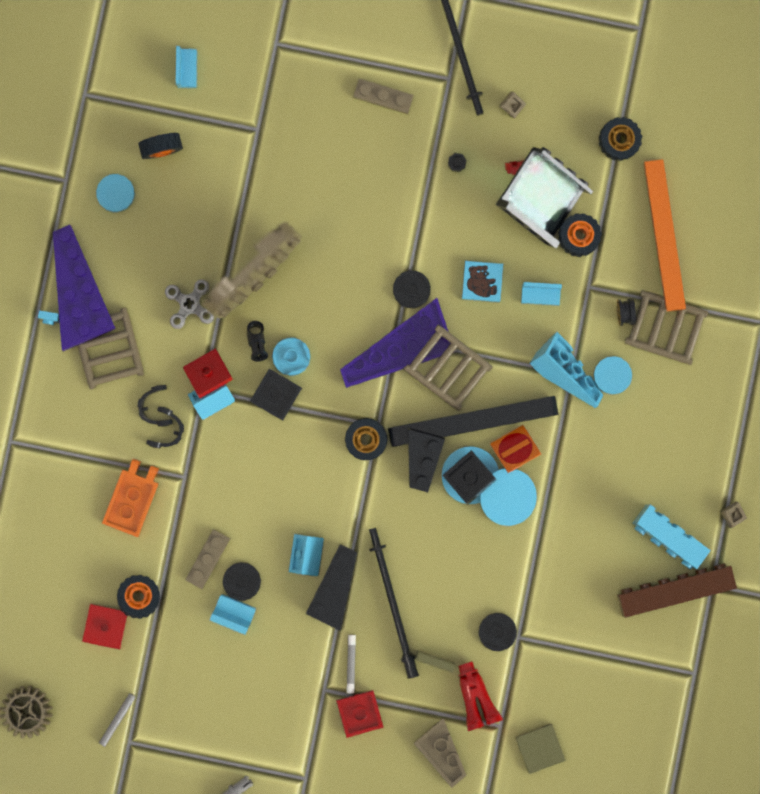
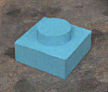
M39 310L38 318L43 320V324L54 325V322L60 323L59 314Z

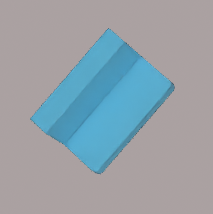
M176 46V85L178 88H197V49H181L180 46Z
M523 282L521 303L559 306L562 284Z
M226 384L202 398L198 397L195 390L188 394L202 420L235 402Z
M294 534L289 572L318 576L324 539Z
M221 594L210 621L246 635L256 608Z

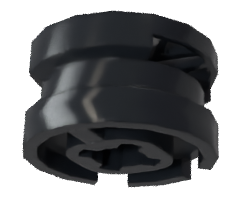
M629 298L627 301H623V303L621 299L617 300L619 326H623V323L636 324V310L633 298Z

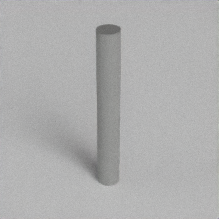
M131 693L128 694L99 741V744L104 747L107 745L136 696Z

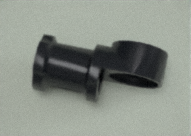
M251 321L247 325V339L252 350L251 360L261 362L268 358V353L264 347V326L259 321ZM257 327L260 329V332L253 334L250 329Z

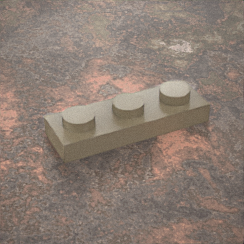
M362 79L358 80L354 93L355 99L405 114L409 113L414 96Z
M213 529L185 580L203 589L231 538Z

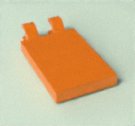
M132 459L129 470L123 469L102 524L139 537L159 485L158 482L154 481L159 468L150 466L145 478L136 474L141 461Z

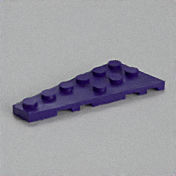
M71 225L53 232L61 347L63 352L116 329Z
M438 298L434 299L341 368L340 371L346 388L403 370L407 364L410 365L433 336L437 325L448 331ZM441 337L421 363L439 358L450 345V342Z

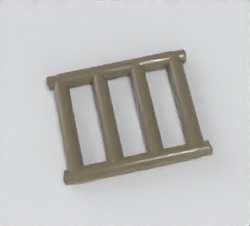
M642 290L640 293L642 299L636 314V324L633 325L629 338L627 337L625 340V344L691 365L693 362L691 356L703 319L708 315V311L686 304L685 310H678L666 349L655 346L666 312L664 297ZM651 300L660 303L648 343L636 339L648 302ZM685 312L696 315L685 353L682 355L673 352Z
M122 308L120 312L110 314L112 321L122 319L125 330L94 338L78 345L89 389H94L96 385L128 376L144 375L127 308ZM123 338L128 339L130 349L93 359L88 357L86 348ZM132 356L135 367L94 378L91 367Z
M437 325L435 328L436 332L412 363L404 367V370L459 411L462 407L461 403L486 371L489 372L493 366L446 329ZM441 337L445 338L450 342V345L426 376L422 375L416 370L438 340ZM456 348H458L465 356L439 388L431 380ZM471 360L475 361L481 367L456 399L452 398L446 392Z

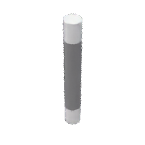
M348 635L347 693H354L356 635Z

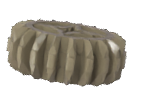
M24 686L20 687V692L17 688L13 689L14 695L8 693L7 697L9 700L4 699L2 701L7 707H0L1 711H5V714L0 715V718L7 719V721L2 723L3 726L9 724L10 727L7 731L10 732L14 729L13 736H17L21 732L20 737L22 739L25 738L26 733L28 738L33 737V732L36 736L40 735L39 729L41 731L46 730L43 724L49 725L51 723L46 717L51 718L53 716L52 713H47L48 710L53 709L52 706H46L50 699L43 700L46 693L43 692L39 696L40 689L36 688L32 692V686H28L27 692ZM19 697H30L25 705L14 703ZM35 701L40 705L41 716L34 709ZM29 706L28 712L30 715L24 718L25 712L22 711V708L26 709ZM12 709H14L13 711H15L19 716L17 721L18 723H16L13 719ZM28 719L38 721L34 727H23Z

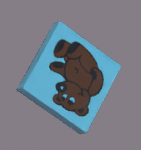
M465 261L462 299L500 302L503 264Z

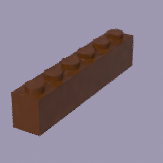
M722 563L715 565L713 570L707 571V568L696 570L694 575L689 576L688 573L677 575L675 580L670 581L669 578L658 580L659 584L652 586L650 582L639 585L640 589L632 590V587L622 589L621 594H617L622 616L626 618L737 589L732 567Z

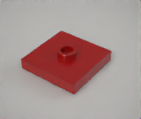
M216 348L183 367L199 398L206 396L233 380Z
M90 604L82 642L120 650L128 616L119 609Z
M374 690L336 700L346 738L384 728Z

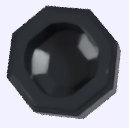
M454 153L449 157L448 166L453 172H461L465 169L467 160L463 154Z

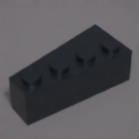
M342 544L339 545L306 612L307 615L341 631L358 553Z

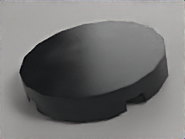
M408 270L401 273L393 284L395 300L406 308L415 309L427 302L430 296L431 286L429 280L423 273Z
M240 562L233 564L226 570L222 583L229 597L245 601L257 594L260 589L261 578L254 566L249 563Z
M493 613L482 620L479 625L478 634L480 641L486 648L492 651H503L513 645L517 636V629L509 616L503 613Z

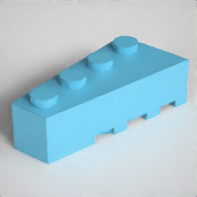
M645 505L632 523L636 526L634 529L643 536L646 533L652 537L650 541L658 547L662 545L667 548L665 552L673 558L678 556L683 560L681 564L691 570L692 567L698 569L711 550L691 535L685 534V531L678 525L670 523L669 518L658 511L655 512L656 508L652 505Z

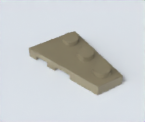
M442 718L416 740L414 744L449 786L453 788L466 776V773L444 718Z

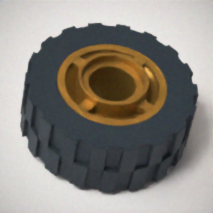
M626 117L611 119L601 129L598 138L601 151L608 158L619 161L627 160L635 155L642 144L641 129L638 128L636 122L634 123L631 119H626ZM616 135H622L625 142L623 144L618 143Z
M359 419L352 423L346 432V447L349 453L357 459L363 461L375 459L384 452L387 445L385 428L374 419ZM363 434L371 436L372 441L369 445L361 442Z

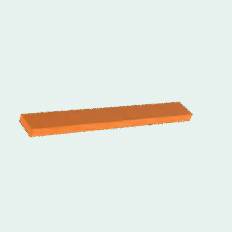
M663 159L645 161L644 170L666 312L685 310L686 304Z

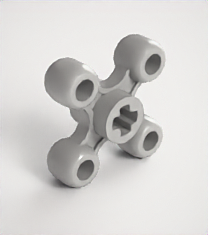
M200 279L195 282L193 292L188 295L182 294L176 285H168L166 287V297L170 300H176L180 304L179 312L170 318V324L173 328H183L186 317L190 314L198 315L200 321L204 324H210L214 321L215 317L207 309L202 308L199 303L200 298L207 294L210 289L209 283L206 280ZM201 284L205 285L204 290H199ZM172 289L176 290L174 295H170ZM188 300L195 302L191 309L187 306L185 307V304H188ZM206 313L210 314L209 319H204ZM177 318L181 320L178 325L174 323Z

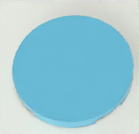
M463 447L454 451L446 459L442 468V475L471 450L491 473L499 469L494 458L485 450L478 447ZM442 476L446 492L456 501L466 504ZM479 496L475 498L470 504L480 503Z
M505 468L493 472L492 474L497 480L479 495V502L483 512L491 521L504 526H512L525 521L531 515L536 505L537 493L533 481L528 475L517 469L510 473Z

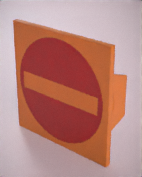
M524 425L490 443L508 473L541 455Z

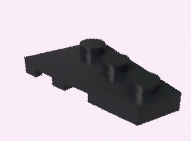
M408 427L410 488L424 492L429 491L445 437Z

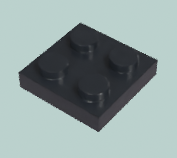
M268 369L250 402L284 421L302 387Z
M472 450L442 475L467 505L497 480Z

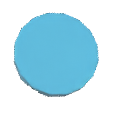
M111 174L99 182L96 195L100 205L107 211L121 212L128 209L133 203L135 192L131 181L125 176Z
M293 337L285 338L278 342L272 354L273 363L277 370L289 376L298 375L305 371L311 358L307 345L300 339Z
M616 356L606 357L601 360L595 367L593 374L594 382L602 392L611 395L619 394L626 390L632 380V370L629 364Z

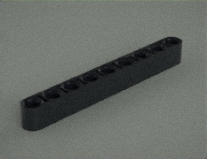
M550 396L388 428L391 447L408 444V427L448 437L559 415L556 397Z

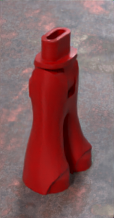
M473 661L459 665L460 675L458 676L460 677V687L466 707L467 730L471 731L484 726L477 707L476 697L480 702L486 725L502 721L503 718L494 706L479 672H477L478 669L474 667Z

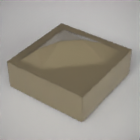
M510 91L499 106L515 119L526 103L513 91Z
M734 502L720 511L729 528H733L747 519L739 502Z

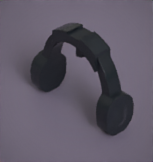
M167 385L151 387V390L138 400L137 407L142 420L150 424H157L158 427H166L173 424V419L163 421L149 419L144 411L148 410V407L143 408L144 401L148 396L167 390Z
M158 406L157 411L165 413L177 421L180 430L179 432L174 431L173 434L178 435V437L170 443H158L147 440L146 444L159 449L161 447L177 445L184 432V425L173 414L172 410Z

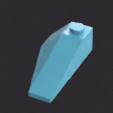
M558 332L554 333L535 353L530 364L547 380L592 407H598L603 397L602 392L592 377L585 374L582 369V362L580 360L577 362L573 356L572 351L574 350L571 345Z

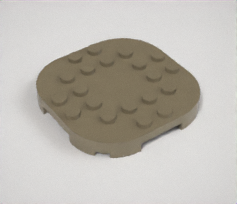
M287 222L280 224L277 229L268 233L254 247L259 254L234 279L225 276L210 292V299L207 297L204 300L203 306L214 317L225 318L233 309L241 305L253 291L257 292L264 285L262 282L266 278L270 279L277 272L276 268L289 257V254L300 243L302 236Z

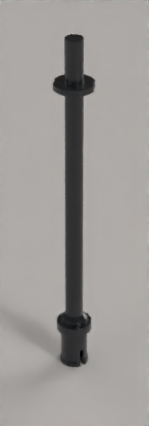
M441 0L470 92L466 99L472 100L476 115H482L484 112L479 97L483 93L477 92L449 0Z
M372 528L369 529L374 548L369 550L370 552L375 551L403 652L401 662L404 663L407 679L419 676L414 660L416 656L409 649L382 549L386 547V544H380L377 529Z

